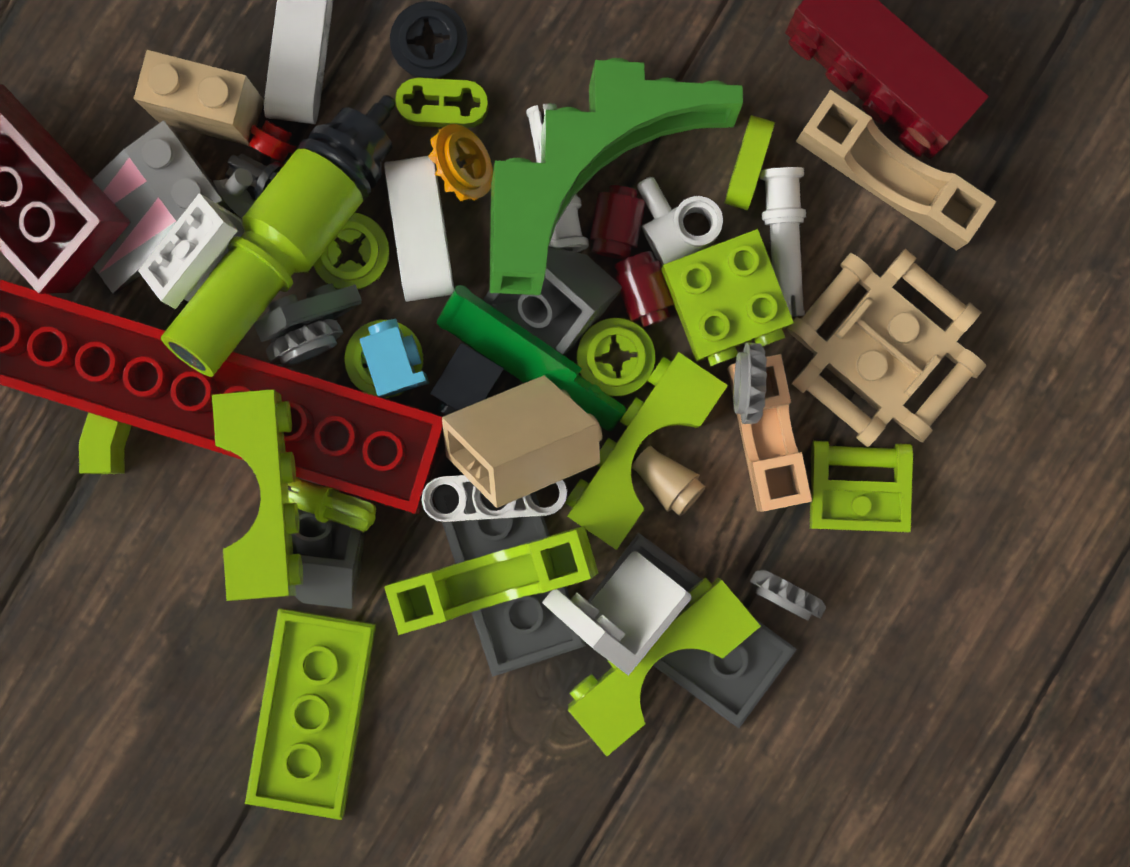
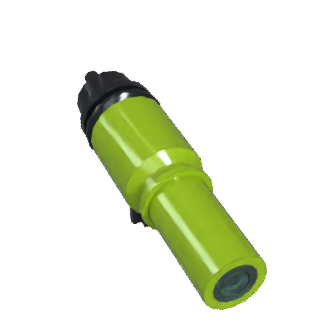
M384 95L378 103L371 107L366 115L349 107L342 108L331 123L315 126L309 138L302 140L298 149L286 164L274 162L266 166L242 153L239 157L232 155L227 163L230 168L225 173L226 178L229 179L239 168L248 170L252 174L253 182L247 189L255 192L256 201L241 220L243 235L241 237L234 236L230 240L227 247L229 251L161 336V340L167 348L184 363L206 376L213 377L279 291L287 292L293 285L291 277L293 273L308 272L363 200L368 198L371 194V188L375 187L382 176V161L393 148L391 140L381 129V126L389 118L390 112L396 105L395 100L391 96Z

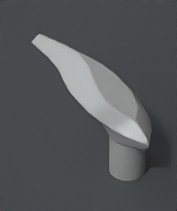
M239 168L229 179L213 181L219 194L228 206L239 217L243 218L256 201L246 190L253 182L252 174L244 168Z

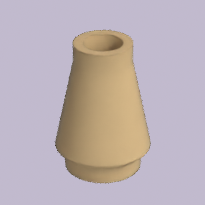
M651 445L637 457L631 467L641 476L667 512L673 510L679 516L683 515L695 503L706 487L698 480L699 474L659 453Z

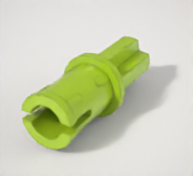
M296 477L295 482L288 483L292 490H288L289 503H297L298 509L314 514L319 522L326 523L331 520L360 531H367L375 522L376 506L371 502Z

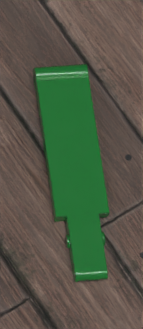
M463 285L455 287L437 319V324L440 328L449 331L523 383L545 375L560 390H565L571 399L587 414H592L602 428L607 431L614 430L626 412L624 405L603 392L599 386L591 384L578 375L582 368L471 293L467 287Z

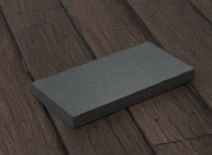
M445 485L437 488L433 493L439 512L448 514L457 508L459 495L454 487ZM536 492L531 493L533 502L540 506ZM483 494L481 495L483 504L490 510L497 511L506 506L503 505L496 508ZM543 516L442 521L455 564L550 536ZM566 586L558 588L561 593L570 599ZM551 591L513 599L471 612L492 677L586 646L585 641L542 603Z
M637 533L589 598L588 602L590 603L633 551L641 554L687 592L702 579L640 533ZM756 620L761 627L723 659L704 650L681 649L663 656L653 666L734 726L740 728L797 649Z

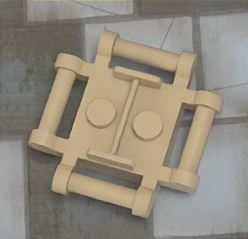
M904 249L881 277L874 273L862 259L850 253L840 264L843 270L801 319L796 317L793 320L794 323L787 327L788 332L814 353L813 358L798 374L792 384L802 393L806 390L809 391L858 433L856 438L866 447H869L877 439L891 419L914 438L924 442L933 431L930 426L971 377L977 378L986 368V364L977 355L957 342L963 333L976 321L981 311L970 302L967 305L962 303L914 263L917 258L907 249ZM901 277L953 320L945 330L941 329L892 288ZM858 282L867 292L825 341L816 331ZM946 356L956 365L915 414L911 413L903 405L942 358ZM825 367L877 410L871 418L820 376Z

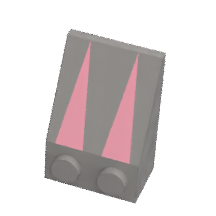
M164 120L123 149L92 180L131 222L93 267L111 292L116 294L141 276L138 271L199 193L226 210H231L219 194L215 184L182 139Z

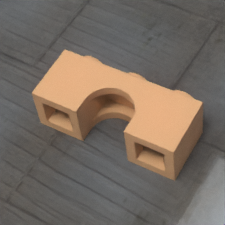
M781 354L766 357L767 391L765 393L763 416L759 422L755 424H742L741 415L737 414L756 509L760 512L812 502L802 452L798 451L792 432L789 415L791 399ZM736 363L731 364L727 368L733 399Z

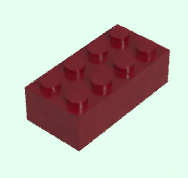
M803 0L796 8L785 31V34L790 37L789 45L797 54L810 61L814 58L827 69L825 75L835 87L845 93L850 89L864 102L862 108L873 120L882 125L886 122L889 123L901 134L899 141L902 145L919 157L924 154L929 159L933 158L989 97L879 0Z
M0 84V252L39 294L71 293L131 222L7 87Z

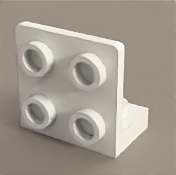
M199 193L140 267L139 273L160 301L176 309L183 299L189 302L207 280L209 274L229 251L227 247L230 240L234 236L241 237L243 235L242 219Z
M633 551L590 603L577 592L570 600L558 589L552 590L542 603L594 650L629 676L691 600V594L637 551Z

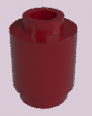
M610 185L608 192L598 193L589 240L594 242L592 253L603 257L625 260L631 257L632 249H637L646 204L644 200L637 198L638 190L625 186Z
M651 251L637 254L615 264L618 276L614 279L622 286L620 294L631 322L641 320L645 328L671 318L668 309L675 305L661 271L662 264L660 261L654 260Z

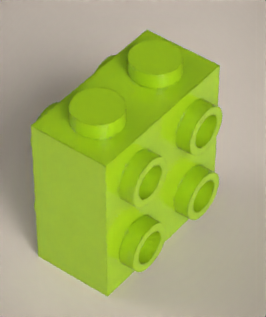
M758 229L664 264L661 269L696 362L708 358L710 366H714L737 357L736 347L754 340L755 343H760L762 347L785 338L782 329L794 323Z

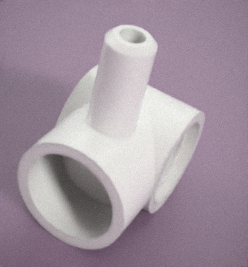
M648 177L638 183L637 188L654 217V220L643 225L642 229L662 267L664 264L709 248L715 242L722 229L723 216L720 208L714 201L703 196H693L681 202L678 207L671 209L654 177ZM690 213H701L708 219L710 230L702 236L691 235L684 228L683 218Z

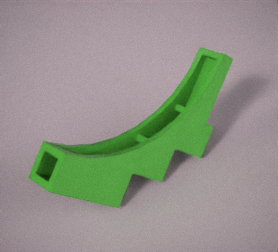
M623 58L595 60L589 85V112H583L573 107L545 111L541 131V163L531 162L525 158H510L506 161L495 160L491 182L490 293L540 295L546 272L548 247L555 227L573 197L597 171L626 151L660 136L699 128L734 127L743 104L742 85H727L721 81H707L704 83L678 82L672 78L645 80L644 63L629 62Z

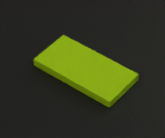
M283 608L278 609L245 804L338 820L344 818L376 624Z

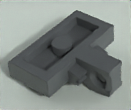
M333 283L310 291L306 294L307 299L298 301L296 294H292L268 305L269 311L254 323L261 342L272 339L271 343H273L277 338L285 336L290 331H295L304 325L307 326L326 319H338L362 304V299L356 285L336 290Z

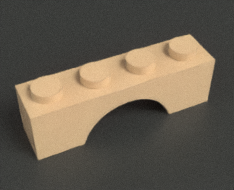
M832 90L829 91L796 140L798 144L956 251L969 243L996 203L995 200L958 175L928 166L903 151L878 129L871 116Z

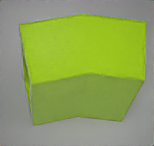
M88 412L79 440V473L125 474L124 448L132 425Z

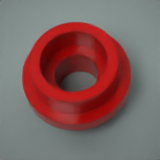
M267 120L262 128L252 125L250 132L254 135L249 145L254 149L281 162H285L289 152L294 154L297 146L289 142L293 134L290 131Z

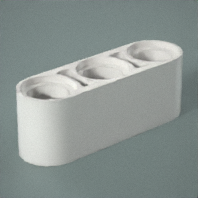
M277 0L264 99L266 118L316 124L320 108L333 0Z
M428 156L385 162L388 195L406 302L448 296L454 291L438 177L434 175L437 170L435 163Z
M465 475L444 476L435 478L426 485L421 501L425 512L431 518L443 522L546 516L562 508L566 501L567 489L563 480L556 482L560 492L559 498L554 505L547 508L536 505L531 495L528 494L508 503L501 510L495 511L490 510L483 504L482 493ZM445 484L454 487L459 495L457 508L448 514L439 512L432 502L435 490Z

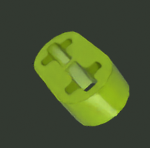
M413 78L402 83L395 97L396 107L402 119L415 126L445 127L450 124H458L466 128H473L483 122L489 109L487 95L483 88L476 82L468 80ZM421 90L425 99L439 101V106L424 105L421 109V114H414L411 105L405 104V100L414 98L415 91ZM463 93H471L473 101L480 103V107L472 108L470 116L465 117L461 115L459 107L445 106L446 101L458 102L462 100Z
M751 115L726 193L725 204L748 210L775 122Z

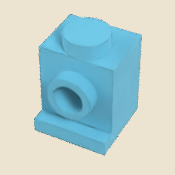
M397 319L383 321L368 327L370 335L359 340L377 395L380 398H386L429 384L426 373L423 371L415 373L413 366L421 363L420 355L413 335L404 337Z

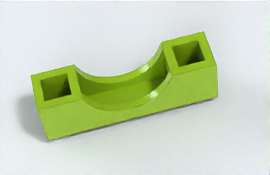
M678 352L672 362L665 357L662 358L647 380L655 386L645 402L637 397L634 399L620 420L627 428L616 443L610 438L607 439L600 449V464H597L600 468L590 483L580 479L565 501L567 505L572 507L567 517L580 526H585L586 530L616 550L644 510L635 494L631 480L632 461L639 445L648 435L664 427L675 425L693 428L700 427L728 386L680 352Z
M274 389L212 395L215 446L237 454L248 463L256 475L261 495L259 512L253 526L240 540L223 549L227 601L295 596V585L303 584V565L301 555L293 554L292 534L299 533V512L297 503H289L288 483L295 482L296 479L293 452H285L284 432H291L292 430L289 401L282 402L281 394Z
M581 526L402 579L384 586L398 635L499 603L592 579L599 572L585 526Z
M704 578L688 591L691 594V600L629 676L607 660L612 668L597 680L590 674L570 691L569 694L574 700L568 704V711L606 756L610 755L645 725L640 705L641 688L648 671L659 659L681 649L704 650L723 659L761 627L720 578H717L712 583L707 578Z

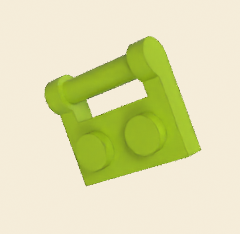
M813 440L811 446L812 502H810V528L911 532L912 445L895 444L894 448L829 446L828 441ZM829 465L894 468V482L828 480Z

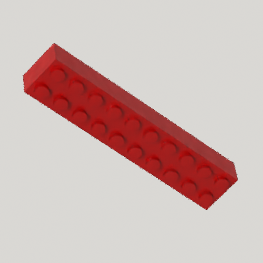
M0 280V385L241 460L244 459L237 454L215 446L212 395L274 389L281 394L282 402L289 401L292 430L291 432H284L285 452H293L296 477L414 514H420L422 493L430 482L444 438L441 416L235 352L228 356L213 377H209L188 366L167 348L161 340L165 330L49 294H39L36 290Z

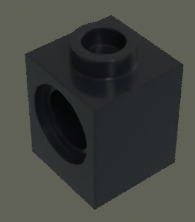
M461 343L430 393L440 400L435 409L448 415L490 398L505 373L504 368Z

